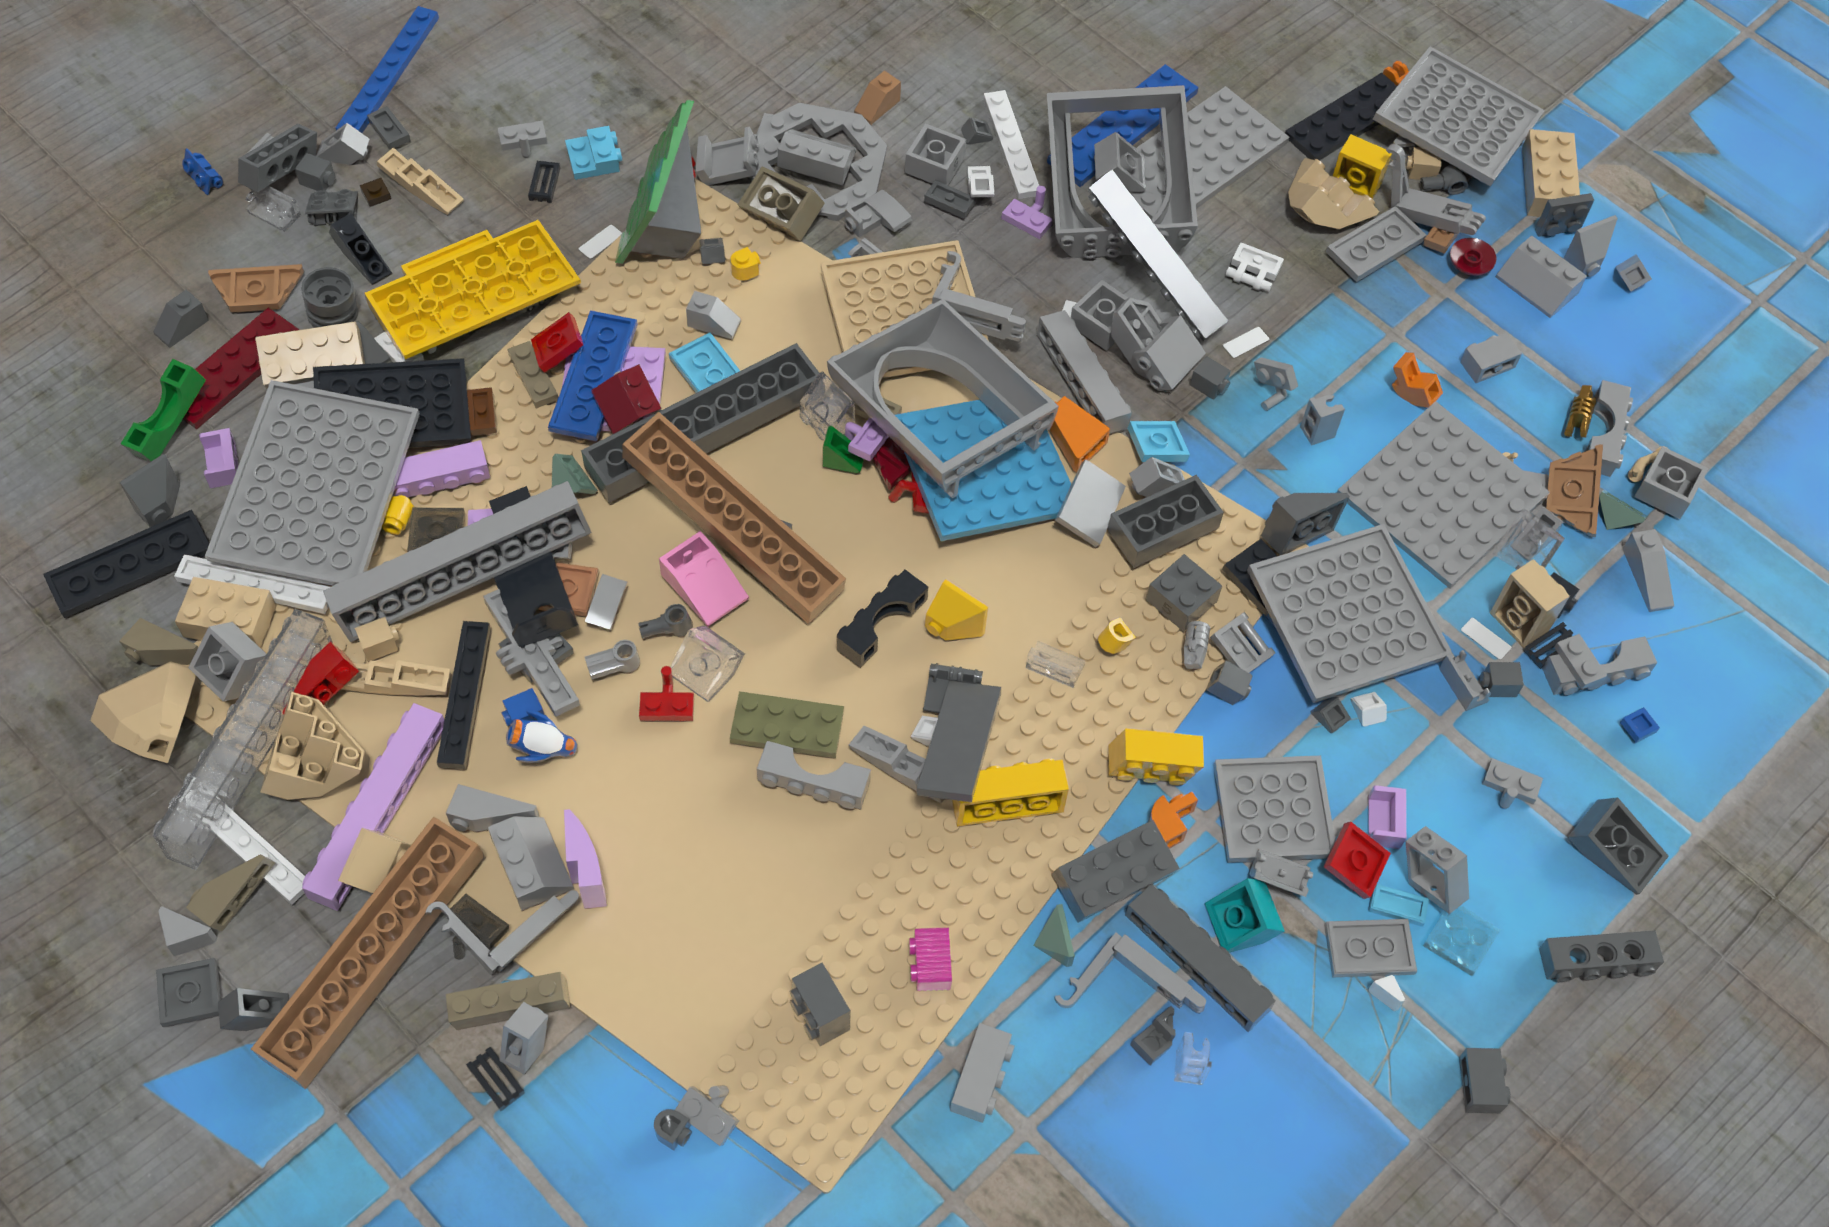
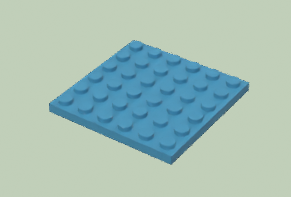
M981 400L895 415L943 463L1007 426ZM1047 429L1044 430L1039 438L1041 445L1036 450L1022 442L961 478L958 495L954 498L950 497L905 453L940 541L1055 519L1070 489L1071 482Z

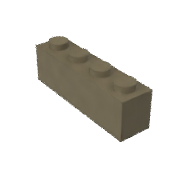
M561 972L446 994L448 1021L456 1030L507 1021L523 1002L541 1009L544 1013L570 1008L567 980Z

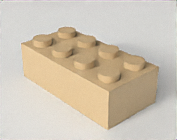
M1530 129L1522 147L1527 216L1541 217L1548 200L1580 195L1575 134Z
M356 322L255 337L263 385L266 389H268L271 380L289 384L313 381V367L365 364L360 330Z

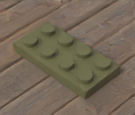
M739 691L730 734V743L764 748L766 742L770 741L792 747L793 752L836 758L844 706Z

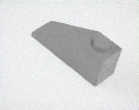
M1656 529L1631 533L1622 549L1648 611L1672 609L1674 601L1666 555Z
M458 784L446 811L450 825L459 831H466L467 829L475 832L488 830L489 826L514 816L539 817L536 805Z

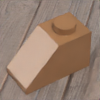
M884 70L869 83L854 113L861 114L872 125L900 101L901 81Z

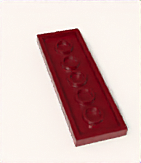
M269 307L195 369L206 381L183 420L197 430L261 375L255 337L298 331L300 329Z

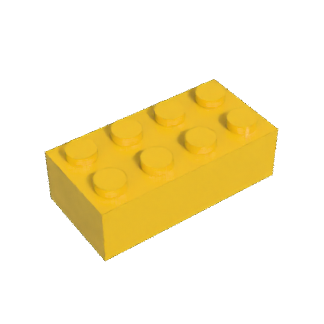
M1044 759L1039 763L1027 764L1020 762L1010 767L991 766L981 770L972 802L952 800L957 827L1064 812L1069 788L1063 760Z

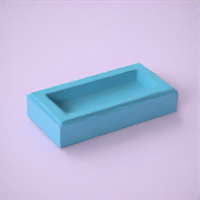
M1377 884L1371 896L1368 912L1393 919H1408L1409 923L1423 927L1429 899Z

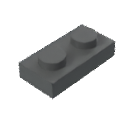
M388 106L367 115L369 123L390 150L411 141L409 133Z
M937 180L933 182L924 195L925 202L963 219L966 218L975 205L976 200L975 197H971L969 194Z

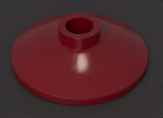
M1477 238L1460 239L1453 244L1450 250V259L1453 265L1461 272L1469 275L1479 276L1487 274L1496 264L1497 257L1494 249L1485 241Z

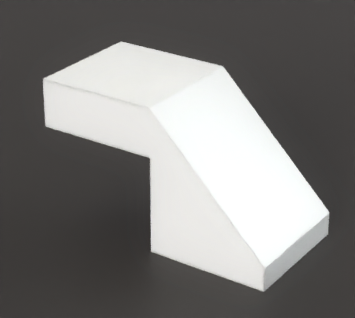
M968 166L967 178L970 196L994 197V181L990 166Z

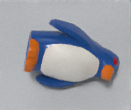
M526 711L528 715L536 720L514 719L506 734L508 746L528 754V756L516 757V760L521 762L537 763L556 756L569 757L573 756L577 750V742L572 736L561 732L552 720L536 711Z

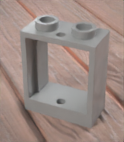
M1426 826L1406 840L1409 885L1449 914L1469 899L1466 854ZM1433 864L1436 865L1437 867H1439L1441 870H1443L1444 873H1442L1440 870H1438L1437 868H1435V867L1433 866Z

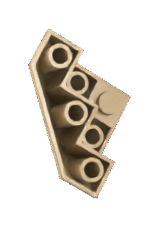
M1305 158L1302 161L1288 191L1290 206L1308 222L1341 229L1376 216L1379 213L1378 209L1374 206L1375 201L1371 197L1354 194L1349 188L1350 183L1346 179L1329 176L1324 170L1326 168L1325 165L1318 159L1311 160Z
M170 661L99 694L90 721L113 743L140 756L168 763L196 675L188 666Z
M291 692L274 741L260 792L287 800L321 797L360 773L364 750L318 699Z

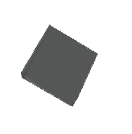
M969 117L961 128L966 144L988 142L993 139L986 121Z
M722 238L699 240L703 264L725 262Z
M1338 697L1328 698L1310 711L1330 733H1334L1351 719Z

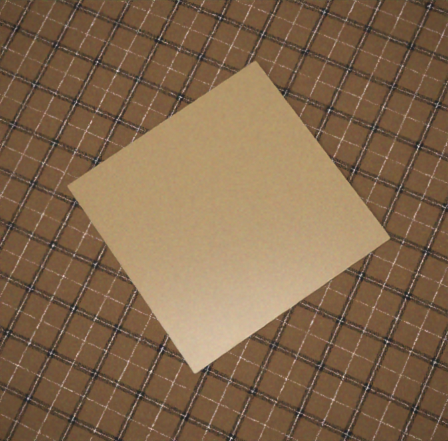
M695 178L701 235L685 258L631 251L623 264L615 263L620 235L578 275L581 284L558 294L488 361L466 385L467 390L492 387L497 433L471 435V442L481 440L490 478L478 483L472 482L459 485L453 489L446 488L426 495L421 494L408 497L414 505V510L405 530L395 535L386 532L381 527L367 569L368 571L386 561L395 559L435 539L468 526V510L491 509L490 500L525 486L528 487L531 496L551 489L552 457L554 454L573 455L598 490L595 494L574 493L592 533L572 542L571 559L554 560L558 563L598 568L599 574L594 594L602 574L627 581L611 630L586 623V616L575 615L578 626L560 633L573 647L574 653L557 666L579 699L580 705L555 717L534 681L531 683L521 671L511 675L507 673L506 667L502 665L501 659L496 655V652L500 649L498 643L506 639V636L483 598L484 595L498 590L493 577L389 625L395 626L400 638L395 641L398 651L372 661L396 665V661L401 660L450 669L446 694L422 696L388 695L340 689L324 706L364 750L361 771L355 777L321 797L297 800L334 828L336 825L341 824L346 816L345 813L349 803L357 798L360 793L361 783L365 778H369L373 771L375 760L379 755H383L387 748L389 737L392 733H396L401 725L400 722L403 714L410 710L413 703L443 714L445 720L463 621L490 623L491 629L466 768L438 767L437 757L441 741L440 737L384 834L411 845L433 817L453 828L448 821L446 811L458 784L536 805L539 817H544L570 878L566 863L564 810L570 809L579 819L593 843L605 888L607 906L584 909L579 883L572 884L573 890L579 894L576 903L521 952L513 962L533 977L561 972L567 980L569 1001L572 1006L686 1091L691 1086H694L711 1099L709 1096V1089L711 1087L727 1086L729 1093L721 1107L740 1120L736 1128L821 1192L828 1194L1059 888L1052 873L1058 867L1082 856L1139 781V778L1125 781L1119 780L1118 776H1109L1108 745L1125 728L1175 733L1205 693L1214 669L1227 660L1210 636L1243 612L1249 617L1247 620L1252 627L1255 626L1263 615L1256 605L1222 570L1224 564L1259 539H1262L1277 556H1280V554L1261 536L1265 528V519L1205 483L1203 484L1224 512L1219 529L1133 568L1108 530H1106L1101 544L1095 547L1055 521V519L940 541L930 514L913 511V492L905 490L897 502L889 500L888 496L895 486L891 490L887 488L873 458L871 461L864 459L861 472L859 473L823 467V444L828 427L832 425L845 435L846 423L853 422L863 427L868 420L826 400V393L834 383L828 372L827 361L831 357L843 353L821 272V262L833 260L803 242L772 227L765 221L760 220L739 207L738 203ZM722 238L725 262L703 264L699 240ZM748 247L751 252L756 251L760 258L761 264L758 265L759 275L748 280H738L731 273V255L738 250ZM694 291L718 297L741 318L733 339L712 334L740 371L797 343L823 376V394L706 454L780 520L791 523L792 531L846 578L844 590L818 616L807 624L650 482L608 503L584 468L581 450L611 436V431H600L597 441L549 432L548 425L557 401L535 408L508 355L507 349L528 341L531 342L533 337L568 312L575 317L580 335L583 332L590 310L637 319L638 325L630 347L665 348L666 351L660 401L661 410L695 394V391L669 359L670 352L708 333L687 326L686 308ZM566 358L556 367L546 372L558 397L562 389ZM935 370L882 378L879 384L882 398L902 406L901 414L980 400L961 382ZM1031 380L1054 402H1058L1061 399L1058 395ZM1047 430L1072 484L1076 472L1070 466L1051 431ZM1119 432L1109 434L1108 443L1089 462L1126 486L1115 510L1116 512L1146 498V496L1135 492L1132 487L1133 481L1129 474L1144 462L1141 461L1133 440ZM458 445L408 448L405 457ZM1181 470L1185 480L1192 477L1190 474ZM912 471L902 480L912 481ZM699 531L716 547L749 596L748 600L708 627L663 578L659 564L660 557ZM1305 544V545L1300 546V547H1298V548H1296V549H1294V550H1292V551H1290V552L1297 551V550H1300V549H1303V548H1306V547H1309V546ZM1183 554L1188 556L1222 585L1218 602L1197 620L1210 626L1207 653L1201 669H1187L1184 664V643L1187 630L1183 632L1146 600L1150 583ZM905 569L929 587L928 600L912 616L892 614L882 618L874 627L878 637V651L860 668L837 650V633L843 626H848L853 621L854 616L860 609H865L870 604L871 599L877 592H882L887 587L888 582L894 575H899ZM945 579L988 607L986 628L982 637L944 640L940 636L932 635L925 627L926 613ZM275 603L276 609L261 645V649L268 656L247 696L223 702L196 676L184 716L265 775L274 741L283 718L282 712L291 692L296 688L310 660L331 641L352 662L369 665L359 639L352 642L348 640L332 616L329 606L326 614ZM673 604H681L686 608L693 622V628L687 635L676 636L673 633L666 634L664 632L642 638L639 622L661 617L660 615L664 614L666 609ZM536 610L535 613H534V615H537V614L542 613V612H544V611H543V610ZM679 618V619H677L675 622H679V621H681L683 618ZM1121 618L1136 638L1121 652L1116 654L1106 652L1101 648L1098 636L1111 621ZM1238 626V629L1242 632V634H1243V635L1245 636V638H1246V634L1243 632V630L1240 628V626ZM197 640L194 644L199 647L202 640ZM621 640H630L635 644L640 658L639 667L635 671L629 673L618 671L593 680L591 679L585 656L611 649ZM626 654L622 658H628L631 654ZM931 663H939V665L945 666L954 665V667L970 670L978 669V671H983L982 685L1001 687V697L981 770L991 766L1010 767L1020 762L1027 764L1039 763L1044 759L1063 760L1069 788L1064 812L957 827L952 800L944 799L942 803H939L929 797L918 796L916 790L864 759L850 749L849 744L861 728L866 726L906 744L908 751L926 759L929 746L912 739L911 735L922 715L936 718L939 716V713L923 711ZM669 666L672 669L673 692H694L693 721H640V692H662V667ZM533 688L543 708L544 715L552 720L561 732L572 736L576 740V753L573 756H556L537 763L517 761L516 757L528 756V754L507 745L506 734L509 727L506 726L501 712L505 711L502 700ZM739 691L844 706L836 758L793 752L797 764L803 770L815 775L832 773L839 769L844 762L871 769L870 784L862 808H844L839 803L833 801H819L808 794H794L786 788L779 786L769 787L758 781L757 767L764 748L730 743V734ZM453 828L477 843L484 857L447 904V907L465 926L496 948L548 900L521 911L492 842L489 830L475 832L468 829L466 831H459ZM568 892L563 893V894H561V895H558V896H556V898H557L558 900H560V899L563 898ZM949 927L952 971L951 989L943 991H917L916 982H911L910 965L915 964V955L909 954V938H914L915 929ZM823 962L851 1010L850 1030L819 1046L817 1040H811L804 1028L806 1021L802 1014L797 1016L790 1003L792 997L789 991L792 989L793 977Z

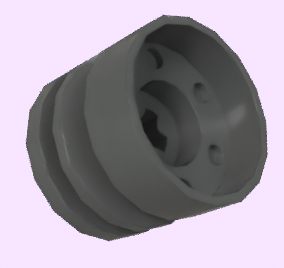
M324 267L312 271L305 277L302 282L301 291L308 321L314 328L350 323L356 320L358 308L354 285L351 277L345 271Z

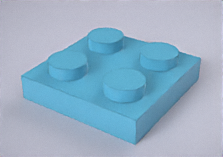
M1130 421L1127 429L1142 462L1147 461L1151 457L1163 462L1188 461L1190 453L1175 421Z

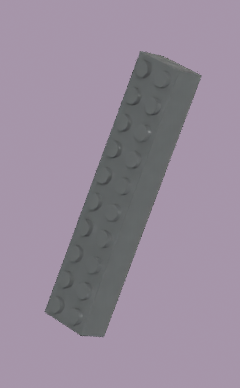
M795 343L659 412L702 451L708 453L822 395L823 376L799 345ZM657 413L581 450L584 468L608 503L649 483L644 476L622 458V444Z

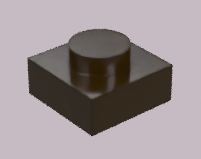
M382 178L359 185L369 207L391 200L390 193Z

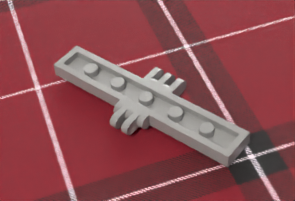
M498 589L484 595L485 604L510 643L496 652L497 657L501 659L502 665L506 667L507 673L511 675L526 669L555 717L579 706V699L552 658V655L556 652L555 649L563 644L558 634L537 643L525 645V648L519 647L512 636L514 629H512L507 609L501 599L500 590Z

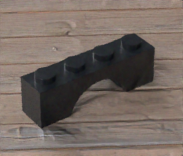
M905 569L899 575H894L888 582L887 587L882 592H877L871 599L870 604L865 609H860L848 626L845 625L839 630L836 636L837 650L861 668L878 651V637L874 631L875 625L882 618L892 614L912 616L928 600L929 587Z

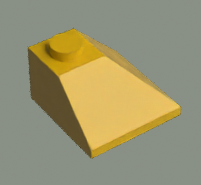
M945 579L926 613L925 627L932 635L940 636L944 640L982 637L985 633L988 607Z

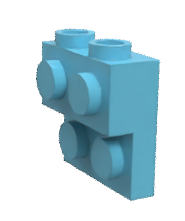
M609 126L588 129L587 136L565 140L575 180L620 172L619 162H622L620 148H615L614 146L618 145L615 131L610 132Z

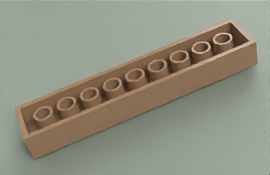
M660 412L622 444V458L807 624L818 616L844 590L846 578Z
M433 817L256 1041L251 1050L262 1061L306 1089L442 912L439 909H435L431 914H425L427 907L433 902H443L447 905L483 859L484 855L479 845Z

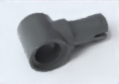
M1454 165L1445 167L1437 176L1420 178V189L1422 192L1441 189L1442 191L1448 190L1452 195H1457L1464 192L1468 187L1464 172Z
M681 604L669 606L665 613L660 615L661 617L638 623L643 639L664 632L666 634L673 633L676 636H685L693 628V622L686 608ZM683 618L681 621L675 622L677 619Z

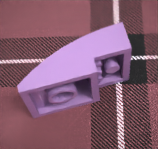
M570 809L564 810L566 863L572 884L579 883L584 909L607 906L606 893L593 843L587 831Z

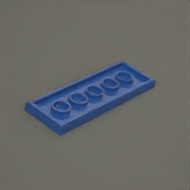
M590 310L581 334L584 345L573 356L548 425L549 432L593 441L598 440L605 419L591 390L614 376L616 372L622 371L638 325L637 319Z

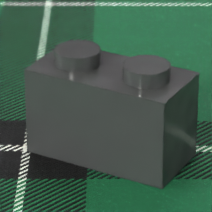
M1466 1048L1459 1056L1466 1113L1500 1114L1508 1106L1511 1099L1510 1089L1508 1086H1505L1504 1076L1507 1072L1506 1060L1502 1058L1501 1049Z

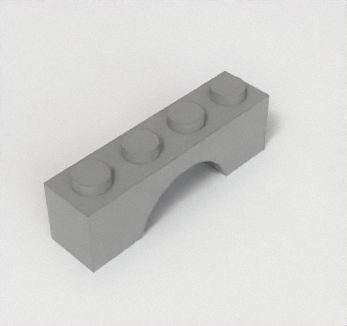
M1602 380L1595 393L1596 403L1593 414L1597 415L1605 423L1608 433L1601 436H1592L1585 452L1594 449L1596 445L1602 444L1601 475L1611 477L1615 468L1619 469L1623 461V455L1620 454V451L1624 448L1627 436L1623 435L1624 430L1626 431L1630 421V417L1626 415L1631 409L1633 398L1630 397L1631 387Z
M1646 637L1621 641L1613 653V661L1607 664H1600L1607 674L1605 681L1588 687V690H1594L1609 683L1618 685L1628 679L1636 678V680H1641L1650 676L1657 661ZM1560 655L1549 656L1542 670L1553 695L1562 693L1570 695L1581 690V687Z
M770 741L766 742L757 767V780L766 786L783 787L794 794H808L823 802L833 801L848 809L862 808L871 778V769L846 762L832 773L825 775L811 774L797 764L792 747Z

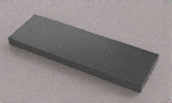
M949 681L917 785L918 796L972 802L999 705L1001 687Z

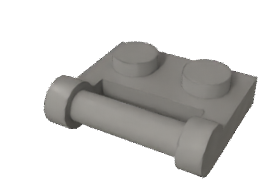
M1243 612L1215 632L1210 638L1230 663L1250 673L1273 656L1275 651L1272 647L1268 648L1247 620L1249 619L1247 614ZM1238 626H1240V628L1243 630V632L1246 634V636L1249 638V640L1252 642V644L1255 646V648L1261 655L1257 654V652L1254 650V648L1251 646V644L1248 642V640L1245 638L1242 632L1238 629Z

